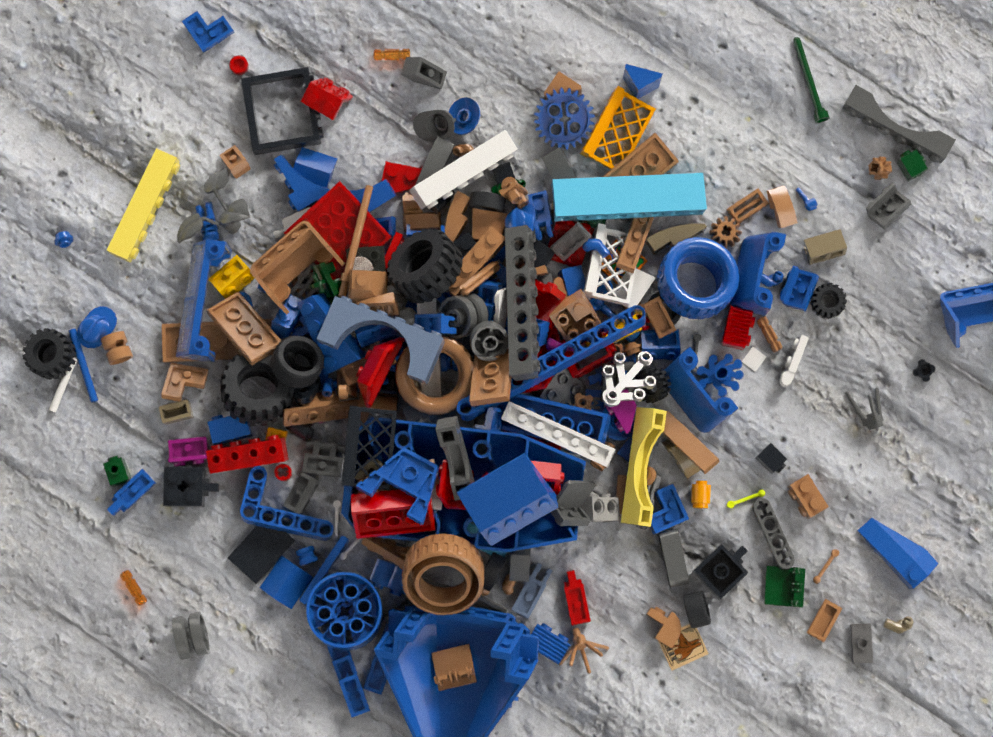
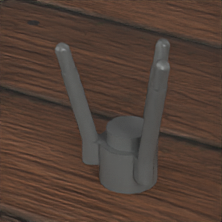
M878 387L875 388L877 412L872 395L869 394L868 399L872 413L866 415L867 419L848 391L845 393L862 420L863 426H868L869 430L884 426Z

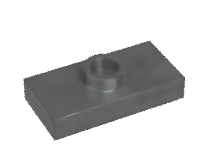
M577 222L550 248L564 262L591 238V234Z
M871 623L850 624L852 663H873Z

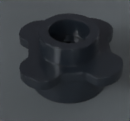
M921 359L918 361L917 368L913 370V375L919 376L924 382H928L930 375L935 372V366Z

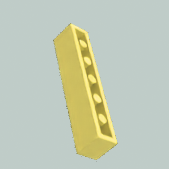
M156 148L107 248L110 254L131 263L132 259H136L139 253L138 247L147 237L146 230L149 225L153 224L157 208H160L163 204L164 198L162 197L165 191H169L173 175H176L179 171L180 164L177 157Z

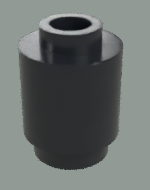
M312 423L285 427V429L289 430L290 434L303 441L311 440L316 431L313 429L314 424Z

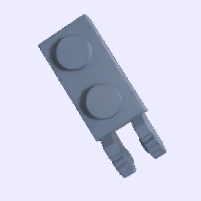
M540 563L537 564L532 575L529 576V582L525 583L511 609L529 619L553 571L548 569L542 582L535 579L537 573L541 570L542 564Z

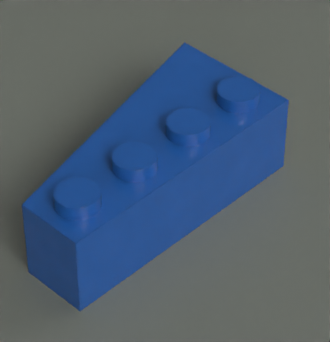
M323 293L310 296L297 303L313 342L323 352L324 368L327 374L337 372L341 368L365 358L367 353L362 351L358 345L359 342L351 334L343 340L338 350L323 345L317 340L331 307V303Z

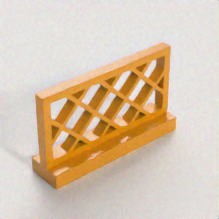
M617 86L611 94L580 153L584 157H589L609 169L614 167L611 160L612 157L620 155L621 160H623V154L627 153L629 155L636 148L656 110L625 92V89ZM624 97L631 101L633 108L623 110L621 102ZM645 108L650 112L646 118L640 119L637 109ZM634 110L636 121L627 123L625 112ZM621 114L624 124L615 126L613 117L614 115ZM638 123L639 133L631 136L628 125ZM625 126L628 137L619 139L616 129ZM613 130L615 140L606 143L605 132ZM629 139L630 150L622 152L620 141ZM617 143L619 153L610 155L607 145ZM604 146L607 157L599 158L594 155L597 148Z

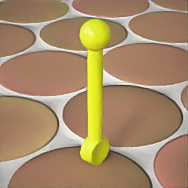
M759 490L758 493L742 499L728 501L727 507L733 508L734 505L750 499L764 497L765 491Z

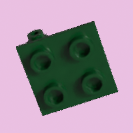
M767 566L764 604L803 608L806 569L791 567L788 570H782L778 566Z

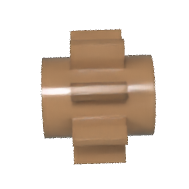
M883 156L872 158L873 161L868 165L869 175H875V180L887 179L888 175L892 172V162L886 161V157Z

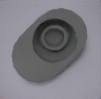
M446 110L424 111L415 117L413 129L419 138L426 141L436 140L437 137L446 139L454 132L456 118H453Z

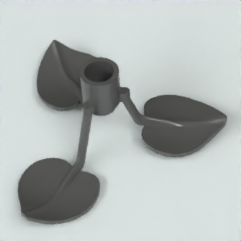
M227 168L211 175L204 185V191L207 194L214 192L225 210L219 217L220 223L204 216L200 218L198 213L187 217L178 230L177 241L179 244L195 236L201 230L203 221L214 224L220 229L224 227L230 234H234L241 227L239 221L250 218L247 202L244 199L232 202L227 208L218 194V190L224 188L228 183L229 171Z

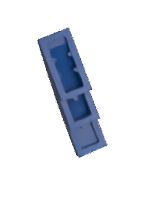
M327 646L351 717L370 711L351 652L339 651Z

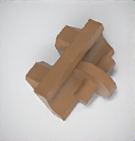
M507 177L502 181V189L499 192L512 204H516L519 209L529 203L525 197L528 191L515 178Z

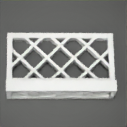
M598 223L594 239H600L615 258L607 262L597 250L591 251L584 287V294L588 300L595 298L629 306L635 271L631 273L621 269L615 273L610 266L618 261L619 258L613 248L620 244L623 247L628 233L608 229L606 225ZM607 235L615 236L618 242L610 245ZM607 267L612 275L604 279L600 270ZM623 272H626L629 276V280L625 283L618 277ZM615 278L620 286L612 290L607 282ZM603 284L609 292L606 294L596 293L597 287ZM623 289L626 294V300L618 298L615 292Z

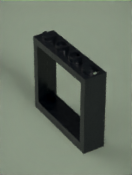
M308 67L241 78L254 155L321 144V138H324L323 128L318 125L321 115L311 107H309L313 135L260 143L251 86L304 77L307 89L309 83L315 80L314 74L310 73Z

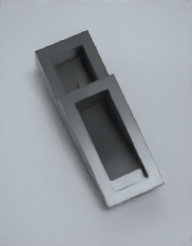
M439 137L436 138L416 185L446 167L453 153L454 143Z

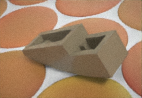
M693 223L667 228L648 237L645 243L654 255L668 245L672 248L684 239L696 237L704 232L707 226L705 224Z

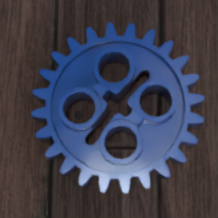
M561 87L559 93L553 89L552 96L546 93V100L540 98V101L543 103L542 106L536 105L539 112H534V115L538 116V119L533 120V122L538 123L539 126L535 130H541L538 135L539 137L546 136L544 139L545 143L551 140V147L557 143L558 148H561L562 144L566 150L569 144L575 148L576 141L582 144V137L588 139V136L585 134L586 131L592 132L589 125H594L595 123L590 121V118L595 117V115L589 112L593 110V107H587L590 101H583L584 94L578 97L577 90L571 94V88L564 92ZM561 102L565 103V115L569 117L565 121L567 135H564V124L559 120L563 117ZM571 103L577 104V110L574 113L568 112V106ZM552 105H557L559 108L558 113L555 115L549 113V108ZM573 122L579 124V128L575 132L570 131V125ZM554 124H559L560 131L556 134L551 133V127Z

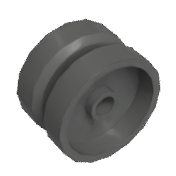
M473 293L464 296L448 297L441 303L439 313L455 318L454 321H449L448 325L449 327L456 328L457 334H447L454 339L470 336L472 329L477 324L488 321L487 306L483 299Z
M200 611L191 613L188 617V622L184 616L172 618L174 642L181 660L192 658L194 651L199 656L209 654L208 632Z

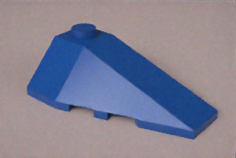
M873 518L869 519L857 530L908 589H914L938 565V562L925 548Z

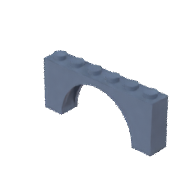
M334 297L317 337L319 343L338 350L343 340L358 328L367 325L390 327L400 333L408 344L410 352L408 377L423 384H428L445 344L444 339L441 337L442 334L433 330L430 333L424 331V327L413 323L412 326L406 324V321L400 317L393 319L381 310H377V312L372 311L366 304H354L348 297Z

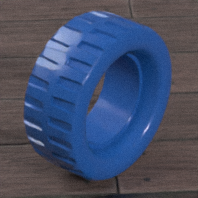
M693 237L678 242L668 251L658 268L657 287L661 298L672 311L688 319L701 320L719 314L733 299L739 286V269L735 259L724 246L708 238ZM686 263H697L706 267L715 279V293L705 298L694 297L688 294L679 284L677 278L678 267Z

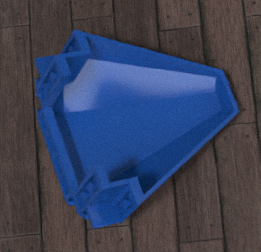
M411 605L406 606L404 611L389 610L388 631L383 635L374 651L413 737H488L530 678L538 662L539 637L532 636L530 630L524 624H518L516 617L512 614L470 607L457 614L436 615ZM469 644L477 682L439 691L438 685L434 681L436 674L432 653Z

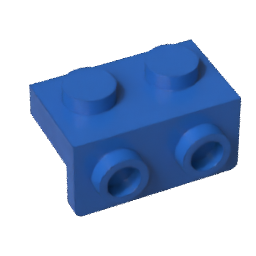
M793 265L787 274L786 285L780 292V301L787 307L806 312L819 276L800 270L797 266Z

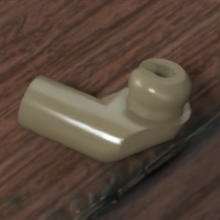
M909 616L897 622L887 618L883 627L901 634L910 630L914 621Z

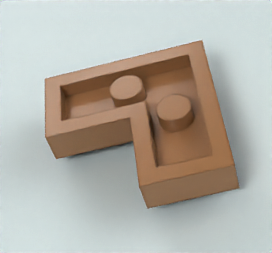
M170 363L161 393L162 399L181 402L185 386L204 389L209 374L208 369Z

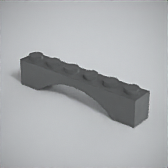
M855 85L842 107L849 116H856L862 119L861 121L868 126L873 125L878 128L880 133L893 136L898 143L911 146L913 151L917 149L918 153L927 155L935 163H942L946 159L956 139L940 130L921 132L898 125L880 109L873 94L858 85Z

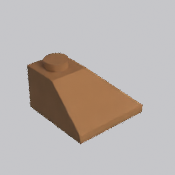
M349 270L348 298L352 300V303L356 304V301L387 294V272Z

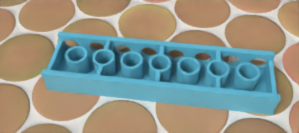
M703 173L553 179L551 184L554 222L702 215L707 210Z

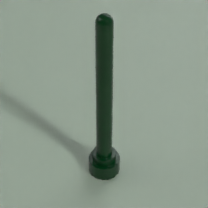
M795 37L793 39L794 46L815 108L814 121L815 123L827 121L830 117L828 111L822 108L801 39Z

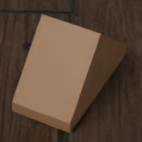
M559 71L545 90L544 100L547 99L546 93L552 96V90L554 89L559 93L561 87L564 92L571 88V94L577 90L578 95H580L582 92L581 85Z

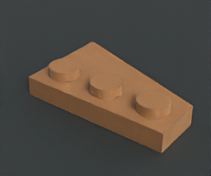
M363 538L361 544L366 546L368 550L380 554L385 560L392 561L403 570L405 555L410 549L409 546L399 547L394 540L389 538Z

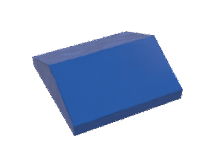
M302 147L293 168L309 181L328 188L338 158Z

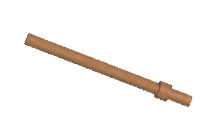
M370 185L365 187L345 270L340 278L339 297H346L349 270H353L373 186Z

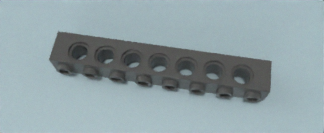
M527 225L505 228L509 376L515 381L538 378V371H540V362L537 353L540 351L539 342L537 341L539 326L536 322L538 306L535 297L538 296L537 287L535 286L537 271L534 267L536 252L533 244L536 241L534 231ZM525 263V265L519 269L520 265ZM525 281V284L520 287V284ZM526 299V302L523 305H520L521 302ZM524 318H527L526 321L523 324H521V321ZM527 336L526 341L522 342V339ZM528 354L527 359L522 361L523 357Z

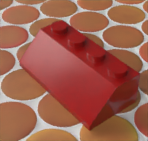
M401 490L375 492L373 497L365 493L351 495V514L356 538L435 531L432 495L423 525L407 517L406 514L416 499Z

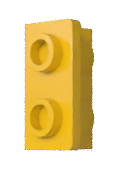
M236 255L208 280L226 299L241 291L255 278L251 274L250 268Z

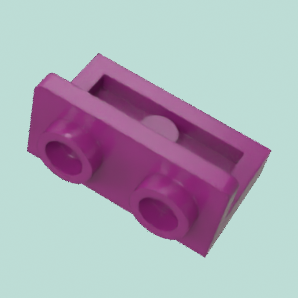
M207 436L168 440V463L173 464L174 467L185 466V462H193V465L204 464V460H207Z

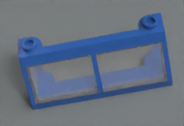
M205 239L193 244L176 351L177 358L215 363L216 353L209 349L210 343L207 338L200 336L210 266L220 268L223 260H231L232 250L225 241Z

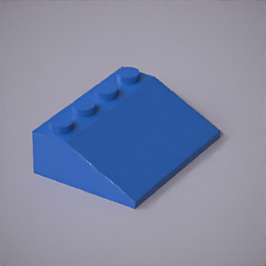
M525 453L457 492L478 530L490 546L558 508L555 492Z

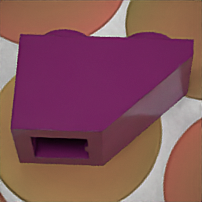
M625 389L621 393H629V391ZM620 401L614 407L605 405L610 416L614 414L617 421L615 424L620 432L624 431L625 434L629 433L637 406L635 401Z

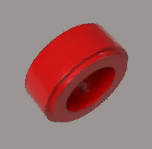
M237 55L230 60L229 66L235 75H243L248 71L249 64L245 57Z

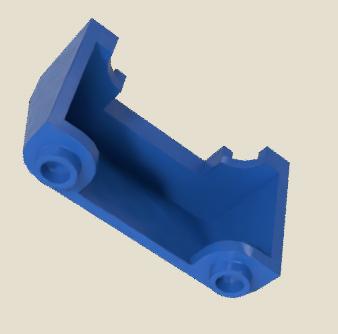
M770 232L751 235L742 241L737 262L739 286L733 299L730 301L731 306L753 311V314L766 316L770 311L773 295L769 289L760 287L765 259H768L771 253L779 252L783 248L786 234Z
M689 347L664 369L667 372L665 376L670 377L667 380L671 382V386H668V388H671L669 394L700 432L708 433L734 414L738 407L728 397H721L715 402L710 398L690 372L697 366L698 357L692 348Z

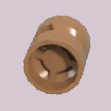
M124 331L114 332L101 338L104 350L108 351L106 356L109 365L120 364L133 358L130 346H126L128 341Z

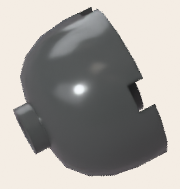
M481 322L472 329L469 342L471 349L479 359L494 361L497 359L496 356L506 353L508 349V334L497 322Z

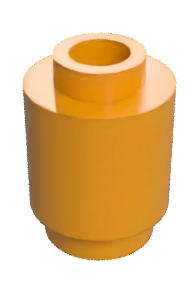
M696 481V484H692L691 503H693V508L708 509L711 485H707V481Z

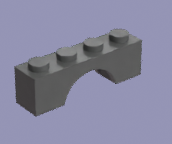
M454 416L438 419L436 433L440 448H443L447 458L454 499L461 500L457 492L475 481L458 418Z

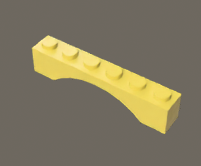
M636 407L621 523L651 527L654 507L650 501L647 489V466L653 446L664 431L667 411Z

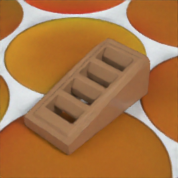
M394 292L356 301L357 305L359 303L366 304L370 307V310L375 312L381 310L386 312L388 316L400 314Z

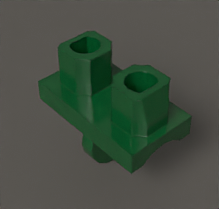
M322 262L313 266L312 270L315 275L312 276L314 283L310 285L311 289L317 287L319 293L323 292L326 298L339 294L340 278L333 280L330 273L336 271L333 262Z

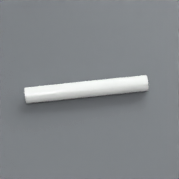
M71 364L69 366L72 368L71 371L66 370V375L61 378L49 407L50 411L56 413L75 364Z

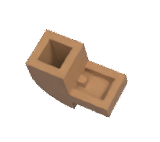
M649 608L646 615L662 624L654 638L672 649L681 633L679 618L672 611L665 617L666 612L660 608Z

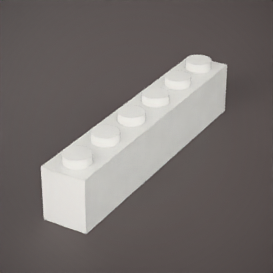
M504 130L413 186L409 191L421 210L426 206L430 209L438 204L437 200L443 197L445 200L453 195L452 190L458 187L461 190L469 185L468 180L473 178L475 181L484 175L483 171L486 169L491 171L498 167V162L502 159L506 162L514 157L513 152L518 148L507 131Z

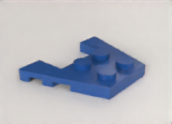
M404 447L387 460L380 469L374 470L363 482L360 481L356 488L366 495L373 497L381 483L385 481L416 499L407 512V517L423 525L438 473V465Z

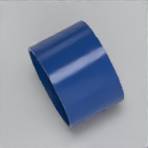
M339 572L323 578L315 585L308 597L306 615L311 630L322 643L335 650L353 651L366 646L376 637L383 622V606L377 590L366 578L355 573ZM344 582L343 592H339L336 583ZM349 587L357 589V594L354 597L346 595ZM365 589L371 593L363 599L359 598ZM334 590L337 592V598L330 601L327 599V593ZM320 598L326 601L327 605H317L316 602ZM362 602H367L370 605L367 612L359 611V605ZM343 607L345 609L350 608V610L348 611L350 614L349 616H341V609ZM323 609H328L330 611L329 618L321 619L320 612ZM364 616L375 618L374 624L371 625L364 621ZM354 621H361L363 624L362 629L354 631L352 623ZM329 622V628L322 634L318 628ZM336 624L343 626L342 633L338 635L332 632V628ZM346 631H351L353 642L346 643Z

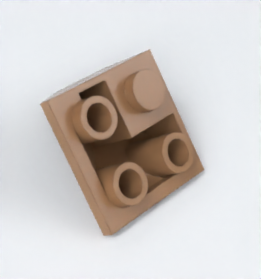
M582 289L565 298L549 315L566 342L601 324L593 306Z

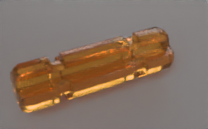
M410 49L374 50V60H400V58L405 60L406 57H410Z
M125 570L120 574L122 581L126 582L125 585L132 597H135L136 604L138 606L145 604L147 598L142 594V590L136 580L132 578L131 572Z

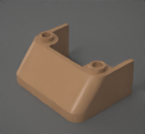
M302 221L252 264L250 272L268 296L287 315L289 311L282 302L289 297L291 289L288 284L315 260L319 263H327L334 257L342 266L345 263L308 221Z

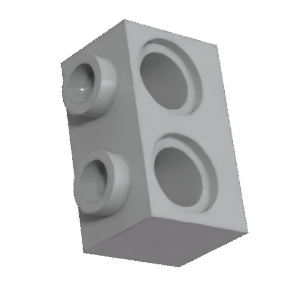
M592 493L581 506L591 519V522L620 521L619 497H611L610 494H599V497H597V493Z

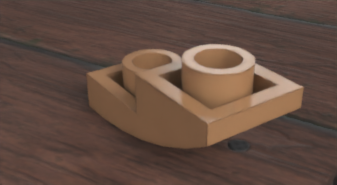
M780 186L767 190L770 209H774L777 227L784 228L798 223L786 187Z

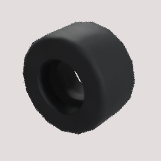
M703 591L684 595L685 610L691 628L710 625V612Z

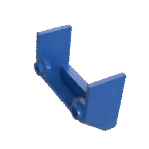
M993 283L947 291L940 295V304L947 334L956 348L960 347V337L966 334L967 326L993 322Z

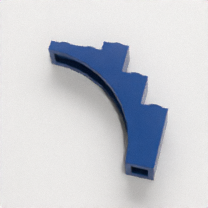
M279 155L274 159L276 170L279 174L283 173L286 178L284 180L289 190H294L293 193L288 195L290 198L288 203L293 210L297 209L299 212L321 199L330 190L304 178L291 167L283 155ZM385 179L373 185L368 206L369 213L397 196L388 180ZM365 188L350 190L356 199L362 203Z

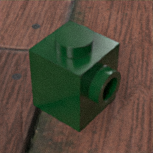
M917 149L912 152L907 150L902 153L897 162L908 182L924 174L928 169L922 153H918Z
M113 456L107 459L108 462L103 463L110 486L115 487L132 479L124 458Z

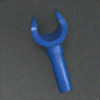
M798 187L796 192L803 199L806 210L816 209L818 205L816 199L808 200L807 196Z

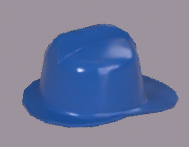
M528 203L521 209L516 206L506 216L505 227L511 228L527 225L534 231L535 207L531 203Z
M103 306L94 308L81 322L77 334L80 343L84 347L97 348L101 346V338L113 332L117 324V317L113 310Z

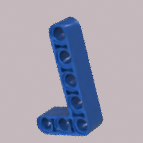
M255 466L251 469L240 508V517L243 522L321 541H327L332 538L334 527L327 520L262 506L261 502L267 482V472L262 466ZM260 472L264 477L261 480H255L253 475ZM251 491H257L259 496L252 499L248 494ZM251 509L254 511V515L246 517L243 514L244 511ZM267 513L272 514L274 517L270 522L263 520V516ZM284 518H290L292 520V524L290 526H284L282 524V520ZM304 522H308L311 525V528L307 531L302 530L300 527ZM321 527H328L330 533L323 535L319 530Z

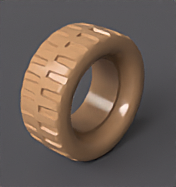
M445 335L441 336L445 341L441 352L454 360L459 372L458 382L448 394L437 397L429 396L419 390L414 380L408 377L407 372L410 364L408 346L401 353L396 365L395 380L402 398L410 407L428 415H442L454 411L457 408L458 402L469 396L471 391L474 366L472 356L459 341Z
M434 534L424 537L413 544L405 555L402 570L403 590L412 604L425 612L436 615L457 614L470 608L482 593L484 586L483 558L479 550L462 537L452 534ZM435 566H449L460 571L465 580L456 586L443 588L430 585L422 579L421 575L426 570Z

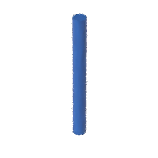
M71 329L68 332L72 344L76 348L74 351L76 352L91 403L97 402L98 397L76 329Z

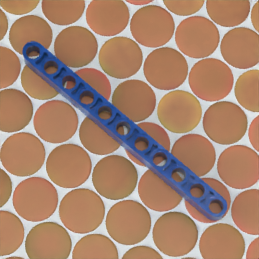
M639 305L632 306L539 357L540 372L538 378L523 380L520 385H514L513 382L515 380L512 378L510 399L644 326L646 323L644 308ZM635 314L642 315L638 320L632 318ZM619 323H623L625 325L622 329H617L615 327ZM602 332L608 334L606 338L598 337V335ZM584 342L591 343L587 348L581 346ZM567 351L574 352L571 357L564 356ZM551 360L557 362L554 366H548L547 363ZM469 395L458 402L456 409L462 420L471 421L486 413L488 406L497 407L504 402L471 406ZM470 407L471 410L469 413H462L463 408Z

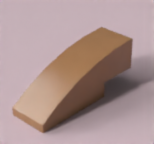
M458 190L450 205L445 224V234L452 242L459 238L468 223V217L464 216V213L469 206L470 197Z

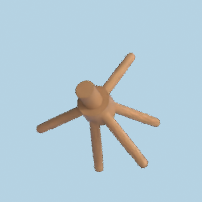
M574 628L572 630L574 636L572 638L573 645L564 655L559 665H562L571 654L569 666H573L576 651L580 650L587 673L590 674L591 670L584 648L588 647L602 657L603 653L595 647L609 650V647L587 641L579 628Z

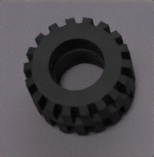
M44 328L43 331L37 330L36 335L32 333L30 335L31 339L25 341L27 346L23 347L22 350L25 352L22 356L29 370L49 380L52 378L59 379V375L64 377L66 370L70 372L72 368L69 366L71 364L74 365L76 362L73 360V357H76V352L73 350L76 348L72 344L71 339L55 329ZM51 345H56L57 352L54 359L48 363H43L42 357L45 349Z

